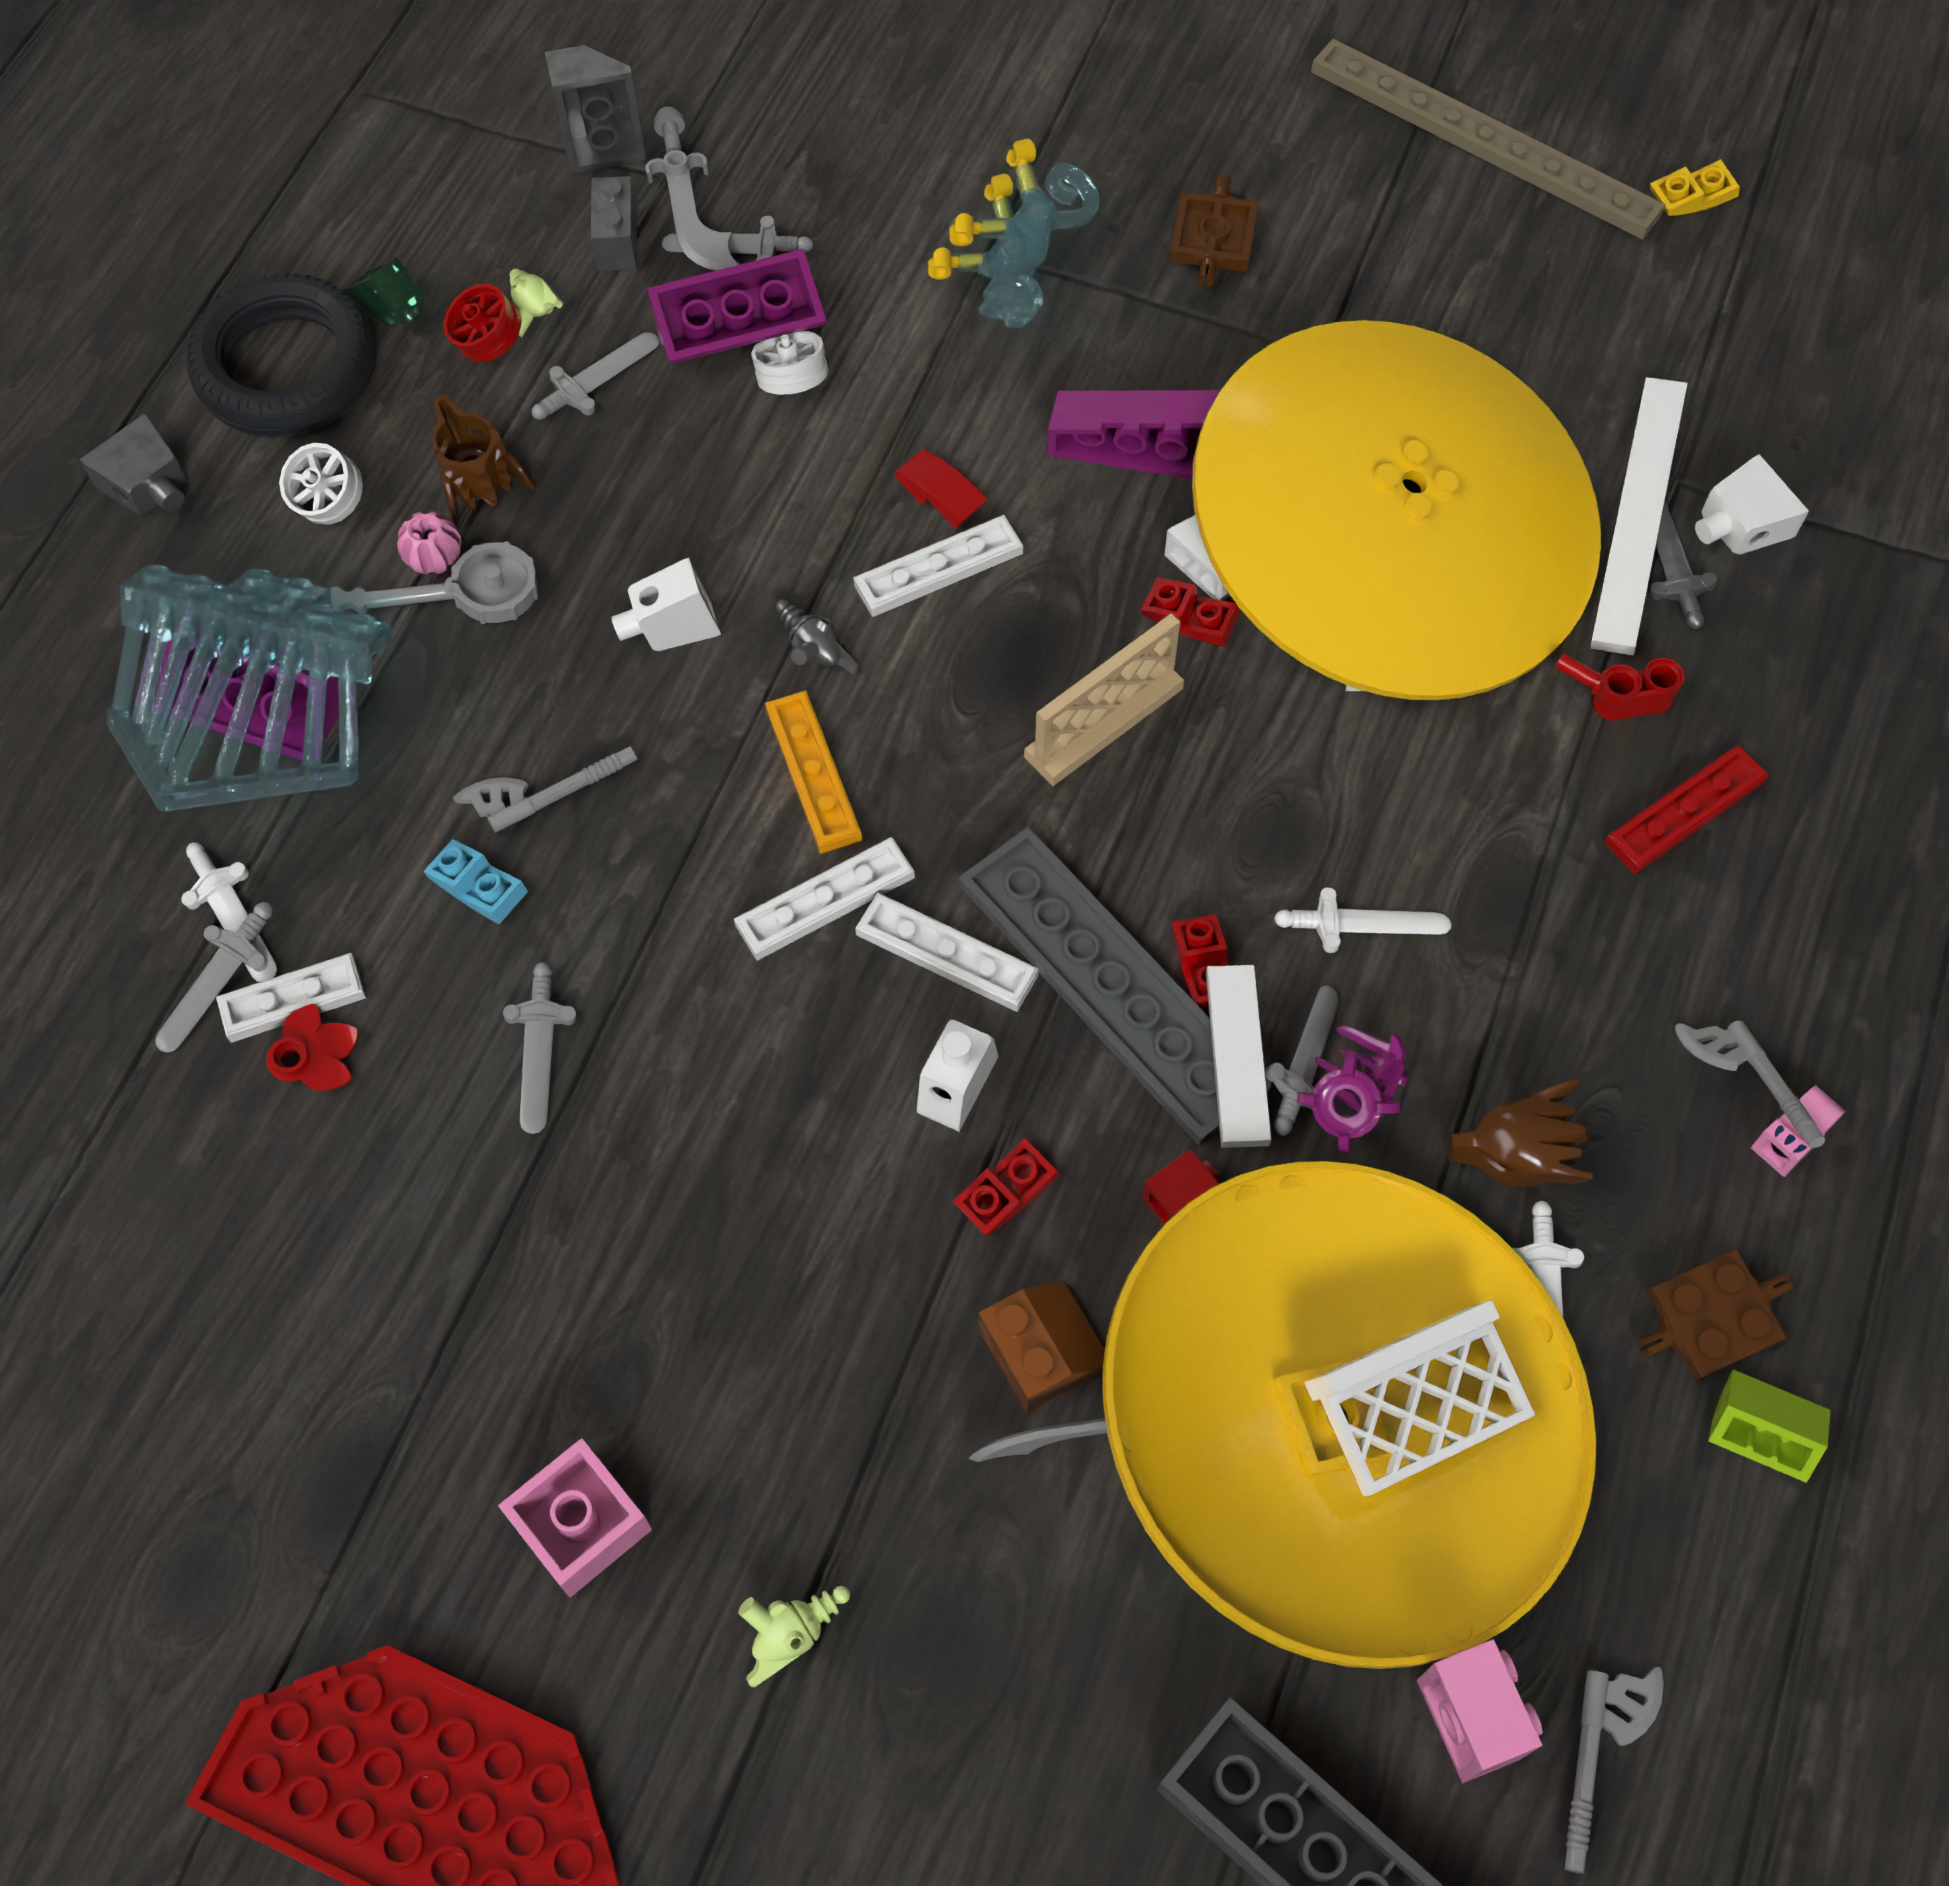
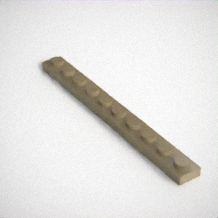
M1332 39L1313 60L1311 73L1642 240L1662 216L1666 204L1335 39Z

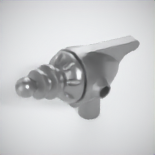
M783 599L776 603V610L781 614L780 620L784 623V627L790 631L789 639L794 648L791 658L795 664L803 665L813 662L826 666L838 665L845 668L851 674H856L859 665L837 642L829 619L825 617L819 618L816 615H806L803 609H799L796 605H790L788 601Z

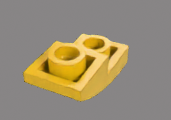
M1718 160L1693 173H1690L1687 167H1683L1650 183V189L1657 200L1666 204L1664 210L1668 216L1690 214L1712 208L1739 197L1740 186L1722 160Z

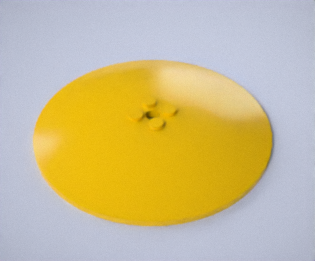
M1367 320L1335 322L1314 326L1290 334L1252 356L1232 375L1211 406L1198 437L1192 477L1194 511L1201 539L1219 579L1238 607L1262 633L1302 664L1328 678L1381 696L1408 700H1444L1488 692L1528 673L1549 657L1570 634L1590 599L1599 568L1601 531L1596 496L1579 451L1550 408L1532 389L1512 372L1487 355L1450 337L1416 326ZM1408 479L1416 482L1421 489V493H1412L1407 490L1403 480Z
M1329 1161L1294 1162L1268 1166L1241 1174L1223 1182L1188 1203L1156 1234L1143 1250L1127 1276L1114 1307L1107 1333L1103 1361V1406L1107 1435L1115 1466L1127 1497L1149 1537L1166 1561L1183 1580L1218 1612L1259 1638L1279 1648L1313 1660L1359 1668L1413 1667L1446 1659L1478 1646L1498 1635L1530 1611L1553 1585L1568 1562L1579 1539L1591 1501L1596 1463V1432L1592 1400L1586 1374L1575 1342L1561 1313L1545 1287L1524 1260L1495 1231L1474 1214L1448 1197L1418 1182L1371 1167ZM1492 1299L1500 1319L1493 1321V1325L1535 1416L1370 1496L1363 1497L1321 1400L1312 1401L1304 1382L1463 1309ZM1481 1337L1471 1342L1466 1362L1486 1371L1490 1355ZM1457 1349L1447 1354L1455 1357ZM1436 1359L1431 1360L1425 1381L1446 1390L1452 1367ZM1414 1368V1369H1412V1370H1410V1371H1408V1372H1406V1373H1408V1374L1414 1376V1375H1415V1372H1416V1368ZM1462 1372L1456 1396L1477 1405L1483 1381ZM1395 1378L1390 1379L1383 1401L1404 1410L1411 1386ZM1494 1386L1487 1410L1503 1417L1516 1412L1507 1392ZM1375 1387L1364 1392L1373 1396ZM1421 1391L1415 1415L1436 1424L1443 1400ZM1352 1397L1341 1402L1340 1406L1346 1411L1348 1416V1424L1363 1430L1370 1405ZM1453 1405L1446 1429L1463 1437L1468 1435L1474 1414ZM1380 1410L1373 1435L1394 1444L1401 1419ZM1484 1419L1482 1427H1485L1491 1424L1492 1422ZM1412 1425L1405 1449L1421 1457L1426 1455L1433 1434ZM1355 1437L1356 1442L1358 1444L1360 1439ZM1443 1439L1441 1447L1451 1442L1446 1439ZM1370 1444L1365 1462L1374 1480L1386 1474L1391 1453ZM1402 1459L1400 1467L1410 1462L1405 1459Z

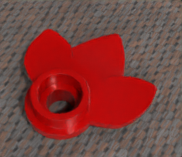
M314 1003L303 1006L292 1012L285 1020L282 1038L277 1040L268 1051V1069L280 1081L292 1083L301 1080L306 1086L315 1091H329L343 1087L352 1080V1076L342 1061L354 1050L359 1031L356 1027L343 1023L322 1024L319 1010ZM292 1054L300 1055V1060L295 1066H285L284 1063L288 1056Z

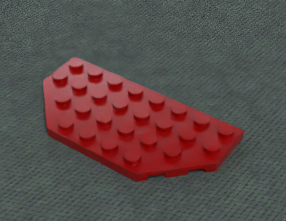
M388 1645L368 1652L367 1656L339 1667L334 1665L295 1680L294 1684L266 1695L261 1693L241 1701L184 1803L347 1886H622L577 1736Z

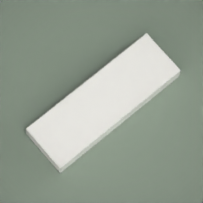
M348 953L217 996L216 999L226 1037L232 1043L283 1026L287 1017L303 1006L314 1003L319 1013H323L365 999L366 995L355 958L352 953Z

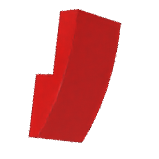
M925 449L918 452L894 473L897 480L921 506L929 500L954 529H957L988 500L960 472Z
M1159 577L1156 578L1141 608L1142 615L1156 623H1159L1172 613L1180 621V634L1222 647L1226 646L1240 616L1239 607L1236 603L1198 596L1197 587L1194 584Z
M1216 914L1171 923L1175 948L1187 995L1204 1013L1209 1012L1206 980L1207 966H1229L1227 961L1228 948Z
M1024 1138L992 1171L987 1168L953 1202L988 1237L1032 1202L1060 1176V1173Z

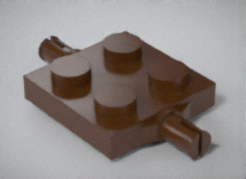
M1222 175L1215 177L1213 193L1195 194L1181 192L1169 262L1200 266L1197 283L1204 287L1205 275H1208L1206 287L1214 284L1216 268L1248 272L1259 202L1241 200L1228 195L1231 179L1227 175H1225L1223 187H1221Z
M1734 1249L1646 1291L1658 1312L1661 1329L1643 1338H1639L1637 1340L1638 1348L1641 1349L1657 1342V1344L1641 1352L1645 1358L1649 1359L1651 1356L1671 1347L1683 1358L1694 1380H1700L1787 1338L1771 1310L1769 1301L1792 1292V1282L1790 1281L1782 1286L1773 1288L1789 1279L1784 1272H1781L1759 1283L1749 1272L1738 1250Z

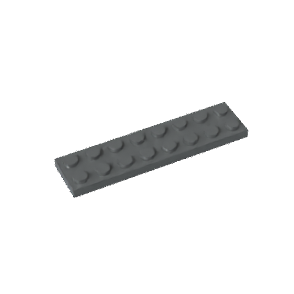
M1029 827L958 877L960 888L1030 964L1038 968V972L1198 1146L1202 1145L1220 1130L1210 1018ZM1265 1077L1266 1092H1268L1271 1082Z

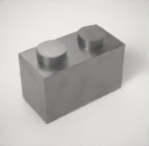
M631 176L592 178L591 242L597 271L637 270V206Z

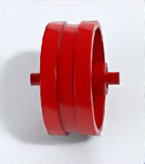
M486 283L474 285L458 295L446 311L443 326L445 336L467 359L481 363L490 362L502 356L513 345L519 335L522 320L520 311L497 286Z

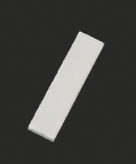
M1002 515L853 577L854 587L871 616L874 617L1022 555L1023 544L1005 515Z
M890 837L734 918L735 926L756 961L872 901L877 892L883 895L914 879V870L894 839Z
M878 892L855 928L857 936L1016 1012L1020 1009L1038 977L1037 967Z
M1254 965L1207 966L1206 980L1221 1148L1269 1146L1271 1132Z

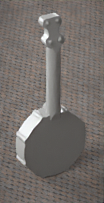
M507 541L503 543L494 542L473 545L451 567V577L447 578L445 583L365 592L362 588H355L350 592H346L340 587L335 586L331 588V604L334 611L342 613L346 609H354L359 614H365L370 608L454 599L457 608L461 609L471 618L480 621L481 624L501 623L517 620L520 615L529 609L533 602L538 599V582L532 557H529L521 549Z

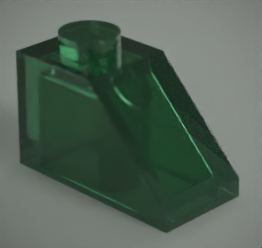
M398 257L371 267L343 289L362 309L385 326L397 321L401 325L408 323L421 312L417 306L428 298Z

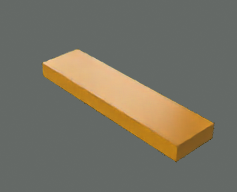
M807 691L766 702L767 715L819 853L823 854L862 841V833Z

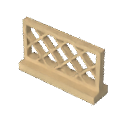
M1172 613L1036 712L1035 741L1024 749V758L1052 786L1056 785L1183 690L1184 679L1174 671L1180 621Z

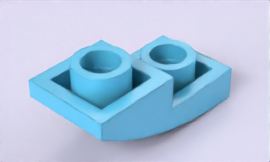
M454 839L449 842L423 871L429 879L449 894L497 924H500L528 892L521 880L491 866L483 854Z

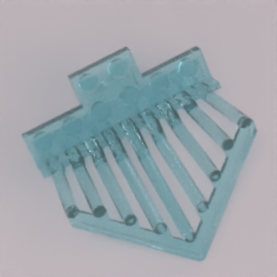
M148 565L120 584L121 625L126 626L113 704L106 710L107 726L159 810L174 811L351 786L358 779L357 682L364 684L371 682L372 656L391 641L390 623L377 621L368 614H347L335 611L329 606L328 588L315 586L307 579H286L273 576L270 571L264 569L248 570L229 585L210 581V578L204 575H183L171 572L169 568L162 565ZM146 632H151L131 717L130 707L143 635ZM173 639L171 649L156 694L167 641ZM197 647L167 724L188 653ZM220 654L179 749L211 661ZM250 658L215 765V772L207 780L188 783L189 775L232 673ZM280 663L259 768L254 774L233 776L265 673ZM303 669L309 670L303 762L298 768L277 770L296 676ZM331 675L338 677L340 761L321 764L327 679Z

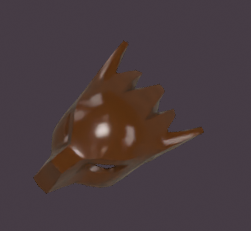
M446 394L432 400L438 421L433 433L432 444L449 515L455 526L458 524L456 497H459L470 509H477L475 497L484 500L491 508L498 505L497 492L499 487L507 494L512 491L509 474L529 489L534 490L536 488L525 470L504 446L498 431L489 420L480 415L461 410Z
M1573 1079L1562 1082L1529 1097L1497 1105L1484 1116L1475 1131L1451 1135V1140L1447 1145L1449 1161L1479 1167L1497 1182L1512 1188L1516 1186L1536 1187L1546 1182L1576 1184L1593 1180V1173L1568 1167L1576 1163L1575 1158L1581 1157L1582 1150L1574 1147L1588 1140L1584 1125L1565 1120L1576 1113L1575 1108L1559 1103L1578 1087V1080Z

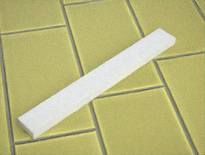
M1646 377L1590 649L1634 656L1687 388V383Z

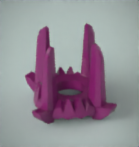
M1341 1026L1336 1029V1032L1378 1054V1056H1370L1369 1058L1357 1052V1059H1360L1361 1065L1368 1069L1365 1074L1376 1083L1381 1095L1393 1097L1399 1085L1405 1086L1409 1076L1406 1070H1404L1406 1048L1402 1038L1397 1033L1391 1035L1389 1043L1352 1026ZM1340 1048L1339 1051H1340L1342 1054L1345 1055V1054H1346V1051H1353V1050H1349V1049H1345V1048ZM1315 1056V1062L1329 1072L1343 1069V1067ZM1348 1089L1338 1091L1335 1098L1356 1111H1360L1362 1102L1360 1096L1355 1091Z
M1346 1051L1343 1069L1333 1070L1323 1076L1316 1084L1312 1093L1297 1092V1103L1312 1106L1314 1117L1319 1125L1329 1134L1338 1137L1339 1153L1350 1154L1351 1138L1361 1137L1371 1131L1378 1123L1381 1113H1400V1102L1392 1101V1097L1389 1095H1381L1376 1083L1368 1075L1360 1071L1361 1061L1357 1059V1052ZM1351 1089L1360 1096L1362 1106L1359 1113L1353 1116H1346L1336 1109L1334 1099L1338 1091Z

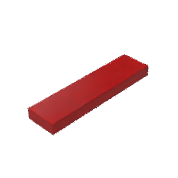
M1736 745L1609 834L1604 843L1635 875L1764 784L1769 774L1739 745Z

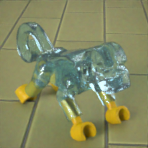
M1028 138L1015 141L1013 144L1014 149H1010L1006 156L1007 163L1010 166H1017L1014 174L1023 203L1017 213L1013 214L1011 202L1009 199H1006V197H1010L1013 193V182L1010 176L1004 173L993 176L991 183L987 184L984 190L987 200L994 201L992 210L995 218H977L976 222H973L971 215L961 213L956 217L955 224L950 227V242L956 246L971 244L973 242V234L979 239H997L989 252H955L954 256H951L949 249L940 247L933 253V258L928 261V274L934 279L948 278L951 275V268H954L955 272H976L991 278V282L983 292L985 299L979 306V314L995 320L1003 319L1005 326L1012 328L1025 327L1042 307L1044 295L1041 287L1033 277L1046 259L1051 231L1054 229H1076L1087 225L1093 219L1100 206L1098 190L1090 177L1072 164L1057 163L1050 169L1045 178V186L1049 194L1059 203L1066 205L1074 202L1078 195L1077 190L1083 199V206L1079 209L1057 211L1052 200L1048 199L1039 187L1033 165L1028 164L1032 163L1036 158L1035 145ZM1063 181L1071 184L1074 187H1068L1063 183Z

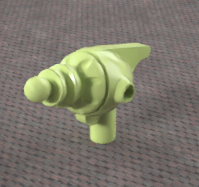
M513 269L509 274L513 304L520 311L522 324L518 336L522 338L534 317L550 314L554 307L561 308L563 302L543 278L526 273L523 270Z
M838 1586L833 1590L832 1595H829L824 1590L821 1598L813 1595L811 1596L812 1602L808 1604L803 1601L792 1600L790 1601L792 1605H789L788 1602L784 1603L777 1600L772 1602L767 1610L754 1598L746 1599L740 1606L738 1613L759 1631L752 1647V1654L756 1658V1665L746 1677L748 1684L751 1687H756L808 1651L814 1645L813 1639L817 1641L820 1636L823 1620L827 1623L831 1622L830 1614L834 1613L836 1615L839 1613L837 1604H844L849 1600V1589L845 1586Z

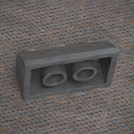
M585 45L545 52L571 174L646 160L630 66Z

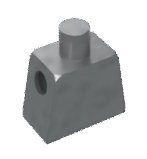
M144 414L80 459L89 478L97 489L138 515L146 514L157 505H160L167 512L177 510L184 501V494L179 489L185 486L187 480L175 456Z

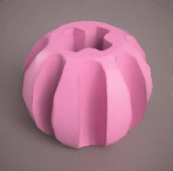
M433 511L427 514L422 512L412 515L411 520L404 521L398 531V552L405 564L411 566L415 572L425 575L430 572H436V574L443 573L447 570V566L456 563L460 555L461 536L455 524L449 521L443 514Z

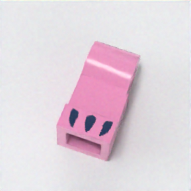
M1816 1085L1799 1099L1823 1136L1846 1112ZM1785 1113L1765 1129L1751 1147L1752 1150L1783 1177L1813 1149L1799 1135ZM1771 1143L1789 1158L1779 1156L1773 1150Z

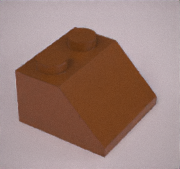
M1064 1281L1022 1289L979 1312V1331L1027 1415L1103 1373L1105 1349Z

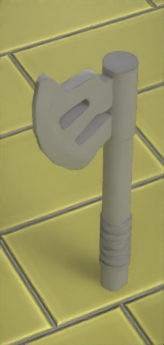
M629 746L615 754H611L610 757H605L604 760L601 759L599 762L593 763L594 765H589L588 768H583L582 771L529 798H525L524 795L528 788L527 782L520 779L503 777L476 782L453 796V800L458 804H472L480 817H487L494 833H497L534 814L539 809L589 784L591 785L599 781V779L611 775V773H615L616 770H621L622 767L636 761L637 757ZM489 792L491 802L485 803L481 795ZM503 792H509L511 805L505 807L503 803Z
M1739 1020L1731 1023L1727 1030H1723L1718 1026L1696 1030L1681 1023L1675 1026L1676 1035L1682 1045L1695 1057L1710 1065L1736 1071L1740 1064L1748 1061L1757 1071L1780 1104L1782 1111L1809 1147L1815 1148L1824 1144L1825 1138L1817 1128V1124L1806 1111L1798 1097L1792 1093L1743 1021ZM1709 1040H1714V1041H1712V1042H1710V1043H1707V1044H1705V1045L1701 1044V1043L1706 1042V1041H1709ZM1737 1047V1048H1735V1049H1733V1050H1731V1051L1725 1053L1724 1055H1723V1054H1720V1053H1721L1722 1051H1724L1726 1048H1729V1049H1730V1048Z
M1660 1667L1652 1668L1643 1679L1621 1673L1613 1681H1608L1609 1675L1606 1673L1592 1670L1587 1671L1573 1801H1571L1572 1809H1570L1568 1841L1566 1842L1565 1870L1584 1874L1586 1853L1589 1848L1587 1844L1589 1843L1590 1838L1588 1836L1591 1831L1589 1827H1591L1590 1819H1592L1591 1811H1593L1592 1802L1601 1730L1604 1728L1611 1733L1616 1743L1620 1746L1632 1743L1648 1730L1655 1721L1662 1704L1664 1683ZM1629 1690L1642 1695L1645 1701L1641 1705L1626 1696L1625 1692ZM1605 1703L1616 1705L1631 1720L1627 1723L1606 1709Z

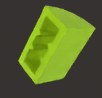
M1733 1369L1719 1399L1708 1441L1807 1483L1828 1447L1831 1410Z

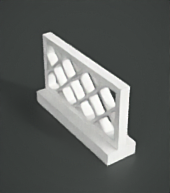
M1492 1299L1463 1309L1304 1382L1312 1401L1321 1400L1363 1497L1370 1496L1535 1416L1493 1325V1321L1500 1319ZM1481 1337L1490 1355L1486 1371L1466 1362L1471 1342ZM1457 1349L1455 1357L1447 1354ZM1433 1359L1452 1367L1446 1390L1425 1381L1430 1361ZM1416 1368V1372H1415V1375H1414V1376H1412V1375L1406 1373V1372H1408V1371H1410V1370ZM1462 1372L1483 1381L1477 1405L1456 1396ZM1392 1378L1411 1386L1404 1410L1383 1401L1388 1381ZM1494 1386L1507 1392L1516 1412L1503 1417L1487 1410ZM1375 1387L1373 1396L1364 1392ZM1421 1391L1443 1400L1436 1424L1415 1415ZM1352 1397L1370 1405L1363 1430L1348 1424L1340 1406L1341 1402ZM1453 1405L1474 1414L1469 1433L1464 1437L1446 1429ZM1380 1410L1401 1419L1394 1444L1373 1435ZM1484 1419L1492 1422L1491 1424L1482 1427ZM1412 1425L1433 1434L1428 1453L1422 1457L1405 1449ZM1355 1437L1360 1439L1358 1444L1356 1442ZM1443 1439H1446L1451 1442L1441 1447ZM1370 1444L1391 1453L1386 1474L1374 1480L1365 1462ZM1402 1459H1405L1410 1462L1400 1467Z

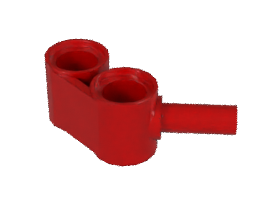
M1563 653L1555 666V669L1592 689L1591 694L1594 695L1592 702L1596 713L1602 718L1616 721L1624 718L1666 712L1672 706L1685 678L1681 666L1668 658L1654 659L1647 664L1645 670L1636 671L1625 664H1616L1610 666L1601 674Z

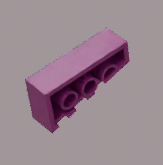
M1221 390L1058 391L1048 428L1047 455L1192 480L1193 461L1198 437L1205 418Z

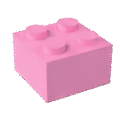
M582 1438L498 1505L570 1598L652 1531L645 1516Z
M1494 1639L1434 1663L1417 1679L1462 1784L1519 1761L1543 1746L1539 1739V1735H1542L1543 1731L1538 1715L1530 1703L1523 1704L1514 1684L1518 1681V1675L1513 1661L1505 1650L1499 1652Z

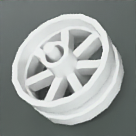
M803 330L760 341L751 352L758 385L768 393L783 395L807 391L819 385L826 378L829 371L824 356L825 350L822 339L817 334Z
M321 443L302 446L291 454L282 468L279 481L281 496L289 508L316 524L324 525L340 522L350 515L361 499L363 488L361 472L354 461L330 445ZM330 457L322 470L319 460ZM341 462L344 474L333 476ZM300 483H303L307 488L299 493ZM314 497L313 510H304L302 505ZM325 499L333 500L331 504L324 508Z

